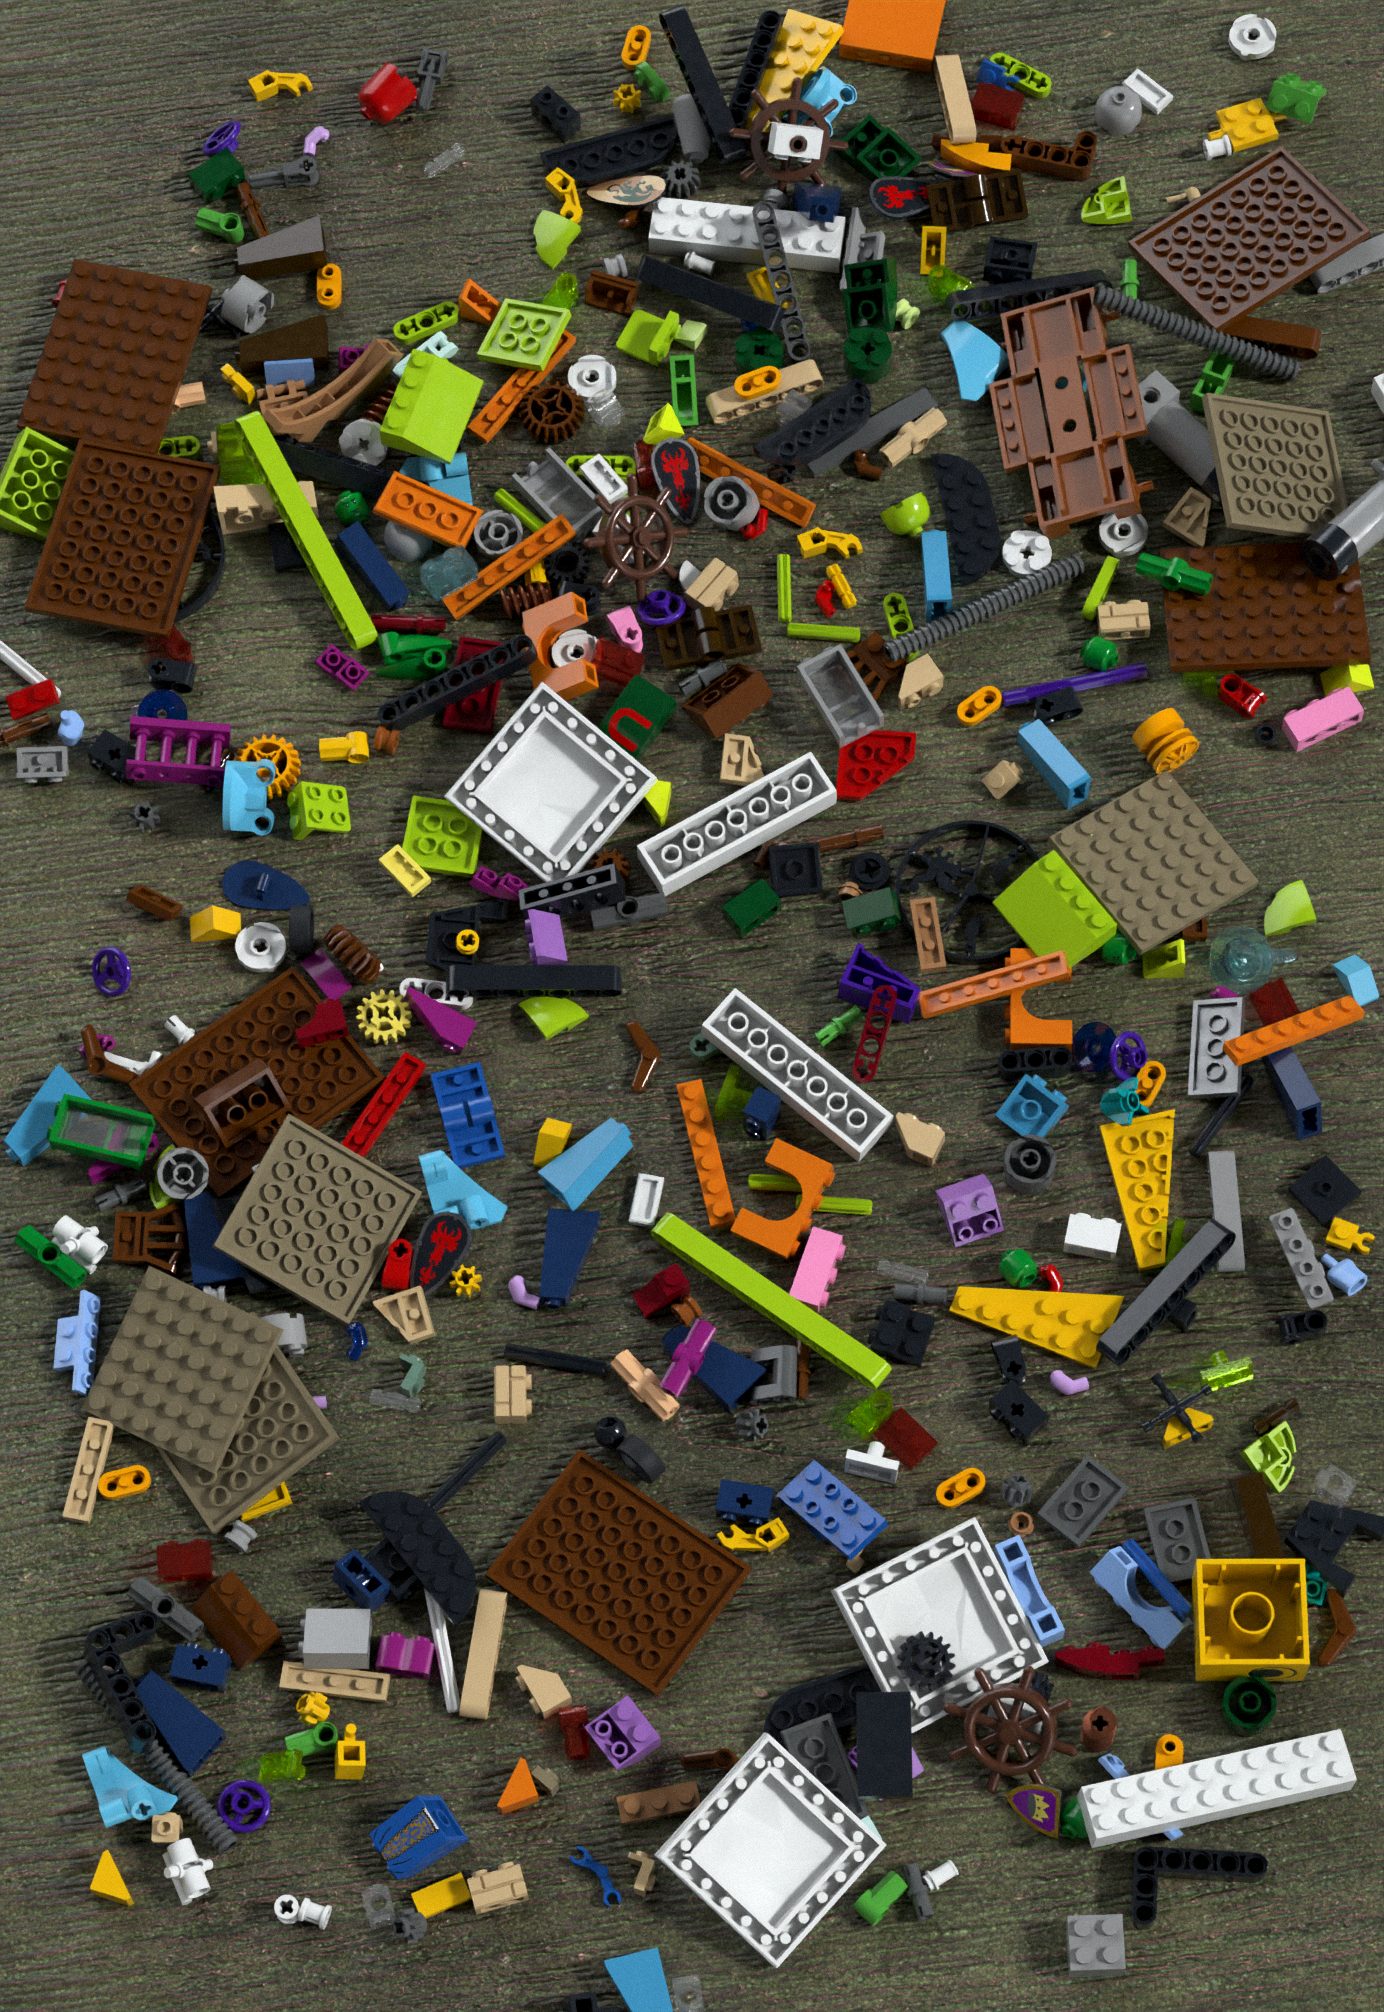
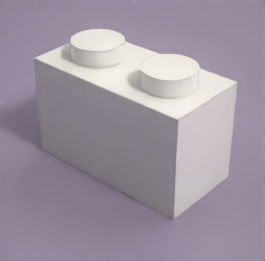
M1085 1213L1070 1214L1063 1252L1115 1261L1121 1224L1110 1218L1094 1219Z

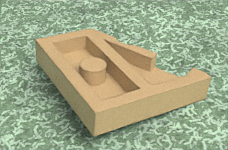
M1190 487L1163 521L1162 527L1194 547L1203 548L1211 499Z
M725 733L719 782L748 786L765 777L761 769L759 757L754 752L751 738L749 736Z
M421 1286L373 1301L374 1306L410 1344L435 1336Z

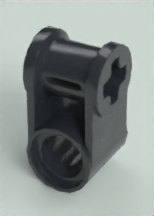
M559 581L557 583L554 599L573 592L585 599L587 616H593L600 612V593L595 586L569 581Z
M155 658L149 662L148 673L151 686L156 689L172 690L180 693L192 692L197 671L196 665L187 661H174L162 658Z
M1065 687L1059 691L1039 697L1033 713L1034 721L1040 719L1045 726H1049L1080 715L1083 712V707L1074 687Z
M1320 1310L1288 1313L1275 1319L1276 1324L1280 1328L1282 1336L1280 1344L1282 1346H1292L1301 1342L1321 1339L1327 1329L1326 1314ZM1318 1321L1322 1326L1318 1329H1313L1308 1323Z
M1017 1335L991 1341L993 1354L1005 1385L1013 1380L1021 1387L1026 1381V1365ZM1015 1370L1018 1375L1014 1376L1010 1371Z

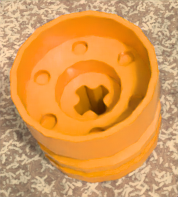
M1173 708L1159 711L1148 718L1136 729L1132 736V741L1141 753L1148 754L1147 761L1153 765L1152 768L1157 774L1165 770L1171 772L1189 760L1199 748V741L1192 736V732L1188 728H1184L1185 722Z

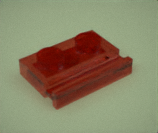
M600 637L597 640L591 663L596 667L597 676L626 687L636 674L640 675L646 655Z
M1282 977L1248 991L1247 995L1264 1027L1300 1014Z
M902 1407L874 1432V1436L910 1471L938 1446V1442Z

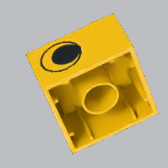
M1196 1559L1192 1574L1196 1681H1233L1242 1676H1258L1266 1681H1304L1310 1665L1305 1559Z

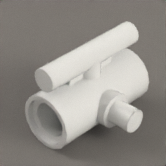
M67 1215L57 1222L52 1231L54 1238L51 1242L57 1244L63 1253L89 1274L96 1270L97 1266L95 1264L102 1259L108 1248L106 1243L96 1237L99 1234L96 1226L84 1228Z
M190 1838L181 1839L167 1847L168 1852L162 1855L167 1866L164 1869V1875L166 1878H172L182 1905H186L192 1902L193 1898H197L211 1889L205 1872L213 1868V1862L211 1859L204 1860L198 1858Z

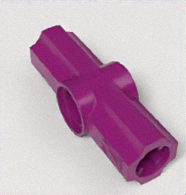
M696 1319L684 1342L677 1346L671 1359V1365L659 1384V1389L671 1397L679 1398L682 1395L692 1374L695 1375L701 1367L705 1358L704 1353L717 1332L716 1328L704 1320Z

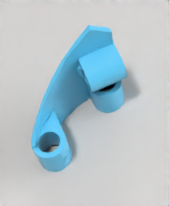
M954 320L940 334L950 352L957 375L960 398L963 400L976 402L989 389V383L996 382L995 380L1010 366L1008 354L985 333L965 321Z
M466 452L455 453L451 465L422 456L407 458L399 471L403 475L424 481L430 487L473 506Z
M437 1150L418 1156L434 1215L447 1211L459 1214L467 1221L471 1229L482 1228L502 1221L508 1206L475 1183L445 1152Z
M106 1746L82 1754L106 1828L132 1818L146 1820L152 1818L153 1815L168 1812L178 1800L177 1796L164 1792L137 1776L123 1765L111 1751L107 1750Z

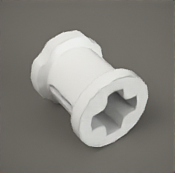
M1227 135L1212 141L1203 140V150L1207 161L1212 160V157L1221 155L1231 156V144Z
M291 1895L280 1896L274 1905L277 1918L283 1924H294L298 1921L300 1911L298 1901ZM284 1906L292 1907L293 1912L291 1914L289 1912L284 1913L282 1908Z
M305 1898L298 1914V1920L302 1922L306 1920L317 1924L320 1929L324 1930L329 1921L332 1906L327 1905L325 1907L311 1902L309 1898Z

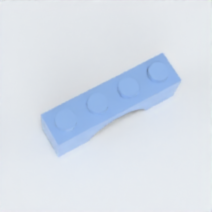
M1020 1535L996 1544L994 1555L1041 1647L1063 1639L1065 1629L1054 1606L1049 1603L1039 1585L1031 1558Z
M1121 1546L1109 1550L1090 1571L1094 1576L1095 1582L1112 1595L1116 1605L1124 1608L1131 1615L1134 1624L1143 1628L1149 1634L1153 1644L1163 1649L1173 1646L1192 1626L1193 1622L1189 1618L1182 1619L1171 1606L1157 1607L1146 1602L1136 1587L1135 1576L1138 1564Z

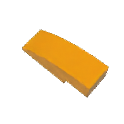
M941 139L940 156L958 168L985 175L1011 170L1012 154L988 152L989 144L986 143L951 144L950 140Z

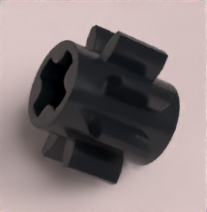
M771 463L766 467V473L770 480L776 481L779 485L786 484L794 480L792 475L796 473V465Z
M1034 1670L1030 1688L1041 1694L1048 1702L1054 1684L1049 1683L1047 1674L1045 1675Z

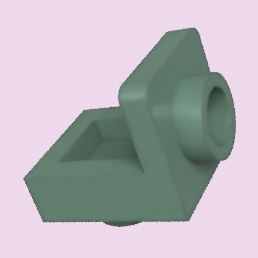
M401 1354L399 1357L400 1365L409 1369L400 1385L402 1395L411 1399L414 1393H419L424 1385L425 1365L419 1357L413 1354H409V1356Z

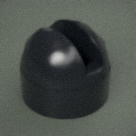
M1269 724L1260 725L1254 733L1255 741L1260 745L1270 744L1276 737L1275 729ZM1264 731H1267L1269 734L1264 739H1261L1260 736Z

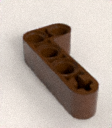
M1082 131L1077 135L1074 147L1069 148L1010 135L1002 139L1000 153L1012 154L1011 167L1082 182L1087 180L1091 174L1096 156L1097 137L1091 131Z

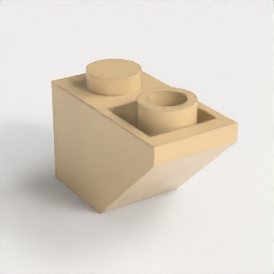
M928 653L906 665L898 697V707L900 710L906 707H914L922 698L937 694L943 687V675Z
M898 1112L895 1126L907 1156L932 1167L945 1141V1132L933 1123L925 1124L919 1121L916 1116L910 1113L902 1114Z
M524 1665L516 1667L519 1676L515 1677L520 1689L523 1692L527 1690L530 1694L531 1699L528 1701L535 1714L541 1713L543 1718L546 1719L572 1704L571 1695L558 1674Z

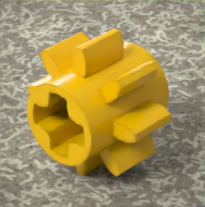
M621 84L618 90L613 91V106H619L620 113L630 112L632 114L636 107H641V91H635L634 84Z
M462 1264L458 1272H451L455 1280L449 1283L451 1288H457V1297L463 1294L471 1298V1294L474 1291L480 1292V1286L476 1283L481 1282L482 1277L481 1275H474V1266L469 1269L465 1268ZM468 1278L469 1284L464 1285L463 1279Z
M312 1691L310 1694H304L296 1706V1710L301 1714L299 1720L307 1725L312 1724L314 1726L317 1723L324 1722L330 1712L329 1705L325 1704L327 1697L319 1692L314 1693Z

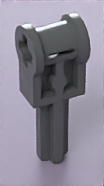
M424 46L417 73L418 80L422 82L415 105L416 109L421 112L429 110L435 84H442L449 58V51L446 49L438 51L429 49V46Z
M309 156L301 157L298 161L282 163L283 169L249 175L251 188L285 183L286 188L301 185L312 187L319 180L316 160Z

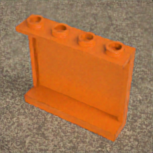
M849 0L843 25L844 33L841 35L839 42V57L932 72L934 52L947 0Z

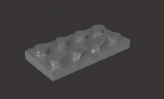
M1243 997L1193 1000L1188 1096L1190 1099L1240 1096L1242 1065L1236 1067L1222 1048L1224 1042L1244 1035L1245 1000Z

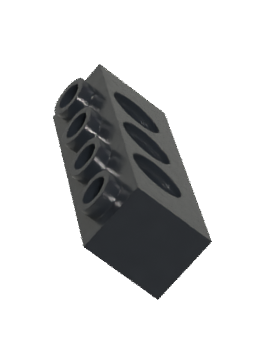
M615 863L521 889L519 890L521 912L526 920L529 919L528 910L531 909L557 914L562 919L626 901L624 880Z

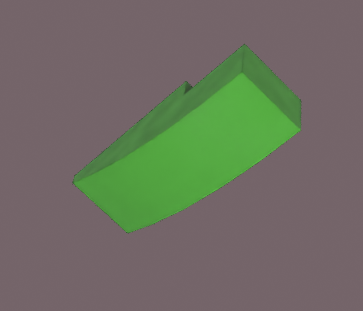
M1218 351L1213 352L1202 371L1199 382L1192 392L1189 408L1205 413L1202 397L1206 393L1222 395L1238 359L1233 360L1231 356L1227 358L1225 354L1220 355Z
M694 354L670 356L673 410L681 427L698 426Z

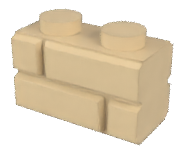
M714 557L685 590V603L693 609L712 607L715 611H719L723 605L722 600L727 595H733L739 586L738 573Z
M1130 600L1126 604H1116L1109 601L1098 606L1097 625L1099 636L1107 640L1148 638L1150 634L1148 603L1141 602L1140 600Z
M524 1365L494 1367V1419L496 1424L527 1423V1415H532V1399H527V1390H532V1375L527 1374L526 1366Z
M513 1862L503 1863L498 1866L496 1871L488 1873L486 1869L473 1872L471 1874L472 1877L467 1879L476 1915L529 1900L520 1864L514 1865Z

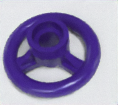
M237 120L229 121L215 130L204 143L203 153L211 156L225 148L230 153L234 152L239 145L235 138L241 129L240 122Z
M656 590L648 595L645 601L638 604L637 615L646 624L655 626L666 625L678 620L683 615L686 604L684 599L674 592ZM672 600L678 603V609L675 613L671 612L668 606ZM646 614H662L664 618H652Z
M108 946L99 950L95 955L92 964V975L96 986L103 994L117 997L123 994L130 984L131 968L127 957L121 950ZM107 955V966L105 971L100 974L101 960ZM108 979H114L120 986L117 989H110L103 982Z
M1125 1031L1118 1035L1110 1049V1067L1118 1080L1124 1082L1127 1078L1137 1077L1140 1069L1147 1062L1144 1041L1133 1031ZM1125 1040H1134L1137 1047H1129ZM1119 1049L1122 1053V1064L1120 1069L1117 1063V1054ZM1132 1067L1135 1068V1069L1133 1070V1072H1131L1130 1074H1127V1072H1128Z
M252 1780L232 1782L223 1789L217 1801L218 1816L223 1818L222 1823H227L228 1829L238 1833L252 1832L261 1827L267 1820L271 1809V1801L267 1791L262 1785ZM237 1789H253L260 1795L262 1800L253 1801L249 1793L239 1792ZM229 1795L232 1796L231 1805L235 1811L232 1821L225 1812V1802ZM241 1802H248L246 1808H239ZM262 1809L260 1816L254 1822L240 1825L245 1814H248L251 1810Z

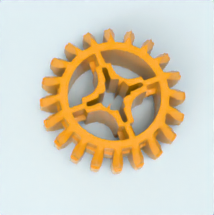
M263 734L261 740H257L253 736V743L245 742V749H238L239 757H235L234 761L251 762L254 759L257 762L261 759L271 760L276 766L274 781L267 786V795L270 800H272L275 793L281 797L282 790L290 792L289 784L296 785V777H299L301 774L299 769L301 761L298 759V751L293 750L291 742L286 744V740L283 737L277 741L274 734L270 739H267L266 735ZM284 760H286L287 766L284 772L280 774L279 767H281V763ZM260 768L257 771L264 778L271 775L270 771L266 768Z

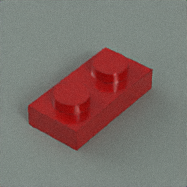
M47 679L5 696L11 717L15 721L60 704L52 679Z

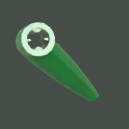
M387 632L382 634L377 640L386 664L415 657H424L425 652L431 648H439L442 651L452 648L450 640L430 635L399 636L396 632Z
M431 648L425 652L424 657L410 658L376 669L377 677L419 680L434 679L447 672L445 653L439 648Z

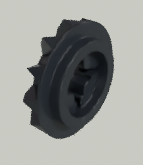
M861 853L850 864V879L865 891L868 889L877 890L878 887L885 885L889 877V864L878 853ZM866 864L871 870H876L873 872V879L868 874H863L865 873Z

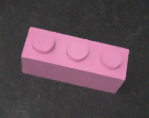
M1349 686L1342 690L1338 688L1324 699H1315L1299 711L1295 709L1288 712L1283 719L1281 729L1295 751L1299 752L1362 721L1364 709Z
M813 1227L789 1294L818 1314L821 1306L826 1307L830 1294L826 1290L829 1283L834 1284L838 1269L834 1267L837 1260H842L846 1246L842 1245V1235Z

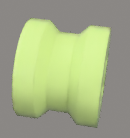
M901 299L897 303L895 321H899L904 329H908L919 317L920 310L916 307H911L906 299Z

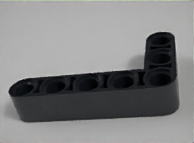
M147 1610L90 1631L83 1648L84 1657L129 1747L136 1753H146L151 1749L156 1735V1728L119 1654L148 1644L155 1638L159 1620L155 1613ZM140 1625H147L150 1629L145 1630ZM116 1634H122L126 1639H120ZM97 1643L101 1645L102 1648H95L91 1644ZM103 1666H110L113 1670L107 1671ZM114 1689H122L125 1693H117ZM132 1711L136 1716H129L125 1712ZM137 1734H144L148 1739H140Z
M1141 1847L1135 1852L1132 1863L1131 1923L1136 1929L1142 1931L1148 1930L1154 1925L1157 1915L1158 1877L1258 1883L1266 1875L1268 1861L1262 1854L1254 1852ZM1141 1856H1148L1153 1864L1149 1867H1143L1139 1864L1138 1859ZM1176 1858L1180 1866L1172 1869L1167 1866L1166 1859ZM1196 1859L1204 1860L1207 1868L1197 1870L1193 1865V1861ZM1230 1861L1235 1869L1231 1872H1226L1221 1868L1220 1863ZM1252 1862L1258 1863L1262 1867V1871L1256 1874L1252 1873L1248 1869V1864ZM1140 1883H1147L1152 1888V1891L1149 1894H1142L1137 1889V1886ZM1140 1910H1146L1150 1913L1151 1919L1141 1921L1136 1913Z

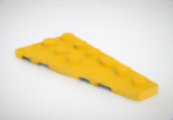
M788 9L759 88L766 101L771 103L778 99L790 98L792 82L796 77L802 80V91L844 33L843 27L840 24ZM754 102L747 121L746 130H750L755 116L761 110L756 102ZM787 110L776 113L780 120ZM769 120L766 122L762 130L763 132H770L771 122Z
M1175 1109L1132 1118V1123L1129 1126L1123 1127L1114 1122L1101 1125L1099 1129L1139 1272L1162 1267L1165 1264Z
M959 1286L949 1312L1009 1336L1016 1334L1021 1341L1096 1370L1102 1355L1096 1350L1097 1343L1102 1335L1114 1324L1125 1296Z

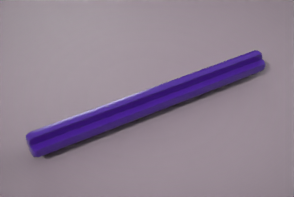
M1139 663L1004 691L1001 695L1004 706L1037 700L1041 696L1059 691L1065 687H1074L1075 692L1145 678L1147 676V668L1145 663Z

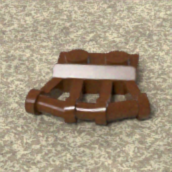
M875 631L862 643L857 644L852 651L846 652L851 661H858L854 664L858 673L864 668L870 672L862 679L866 687L876 679L879 681L877 688L872 694V697L878 703L885 688L905 672L906 665L909 663L904 658L901 660L897 659L895 663L889 661L883 648L886 641ZM839 666L830 670L834 679L833 684L837 688L841 687L846 692L845 696L848 699L853 695H858L846 674L841 673Z
M174 1203L151 1212L116 1211L113 1263L140 1264V1266L148 1264L163 1270L169 1275L176 1276L179 1270L177 1266L183 1254L187 1252L185 1236L188 1235V1231L181 1215V1204ZM171 1216L174 1224L150 1225V1222ZM149 1234L174 1235L175 1239L174 1242H149ZM148 1251L173 1252L168 1263L148 1255Z

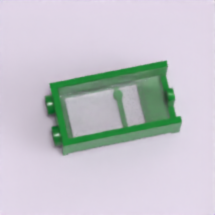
M63 1094L61 1102L58 1101L55 1106L54 1116H56L54 1125H50L47 1131V1140L52 1150L66 1151L132 1167L135 1170L141 1171L156 1125L152 1114Z

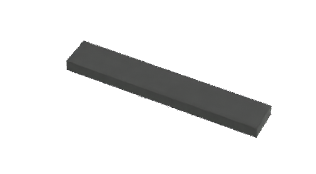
M923 388L872 416L856 434L822 457L805 465L815 478L852 458L856 450H866L897 433L906 423L910 421L914 423L933 407L937 409L938 404L928 390Z

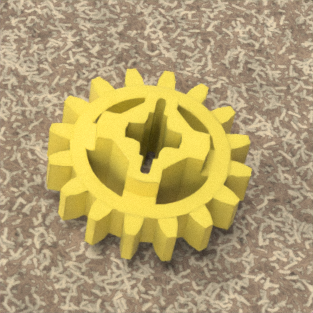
M381 989L380 995L376 996L374 992H371L370 1000L367 998L362 999L364 1006L357 1007L360 1015L356 1016L357 1023H360L358 1025L359 1031H365L364 1035L367 1040L373 1036L375 1044L380 1039H383L384 1044L388 1045V1039L392 1038L396 1043L398 1042V1034L401 1036L406 1035L404 1028L411 1027L409 1019L412 1018V1013L408 1011L410 1009L409 1003H403L402 995L395 998L393 990L388 995H385L384 990ZM398 1011H400L401 1013L400 1021H398L396 1017L398 1015ZM369 1013L371 1014V1017H372L371 1020H370V1021H371L370 1024H369L368 1021H367V1017H368V1014H369Z

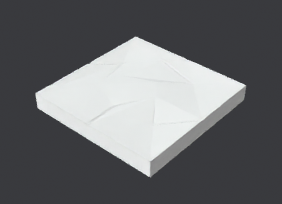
M541 682L444 797L546 883L580 873L594 856L595 852L597 853L658 779L546 684Z
M975 1517L831 1590L881 1691H911L912 1733L948 1715L943 1710L945 1703L950 1702L963 1707L973 1702L976 1696L983 1691L974 1675L976 1668H983L992 1685L1009 1683L1021 1677L1026 1666H1032L1036 1669L1049 1662ZM921 1631L924 1636L929 1632H933V1639L942 1636L943 1640L941 1643L943 1645H951L947 1650L948 1653L955 1654V1657L950 1660V1662L956 1664V1667L950 1671L953 1676L949 1680H945V1685L942 1687L937 1686L933 1691H930L928 1686L923 1691H919V1684L917 1683L910 1687L911 1679L909 1677L902 1679V1675L905 1673L904 1669H897V1666L902 1663V1660L896 1658L900 1652H903L899 1647L904 1642L907 1643L906 1639L911 1635L915 1637ZM932 1657L924 1659V1661L920 1665L922 1666L925 1663H929Z
M764 1732L655 1853V1856L773 1967L778 1968L885 1848L886 1844L772 1736Z

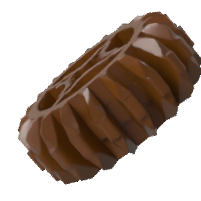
M547 381L546 386L543 387L538 383L537 390L530 388L529 395H524L523 402L520 404L519 416L522 421V427L527 429L529 436L535 435L536 441L544 438L546 444L549 440H553L557 444L558 439L562 438L566 442L568 439L567 435L574 437L576 434L575 430H580L581 422L585 419L583 414L585 406L582 404L581 396H577L575 388L569 390L567 383L560 387L559 381L555 385H551ZM563 403L571 409L570 414L562 407ZM534 411L538 412L539 416L542 417L541 422L533 416Z
M336 924L334 927H331L323 937L325 946L362 982L371 984L384 970V965L373 952L342 924Z

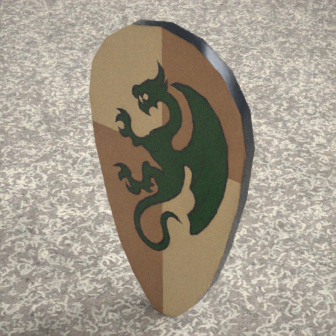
M636 176L595 185L587 190V195L596 202L624 207L625 210L630 211L633 208L645 207L655 203L662 198L667 187L664 179L659 176Z

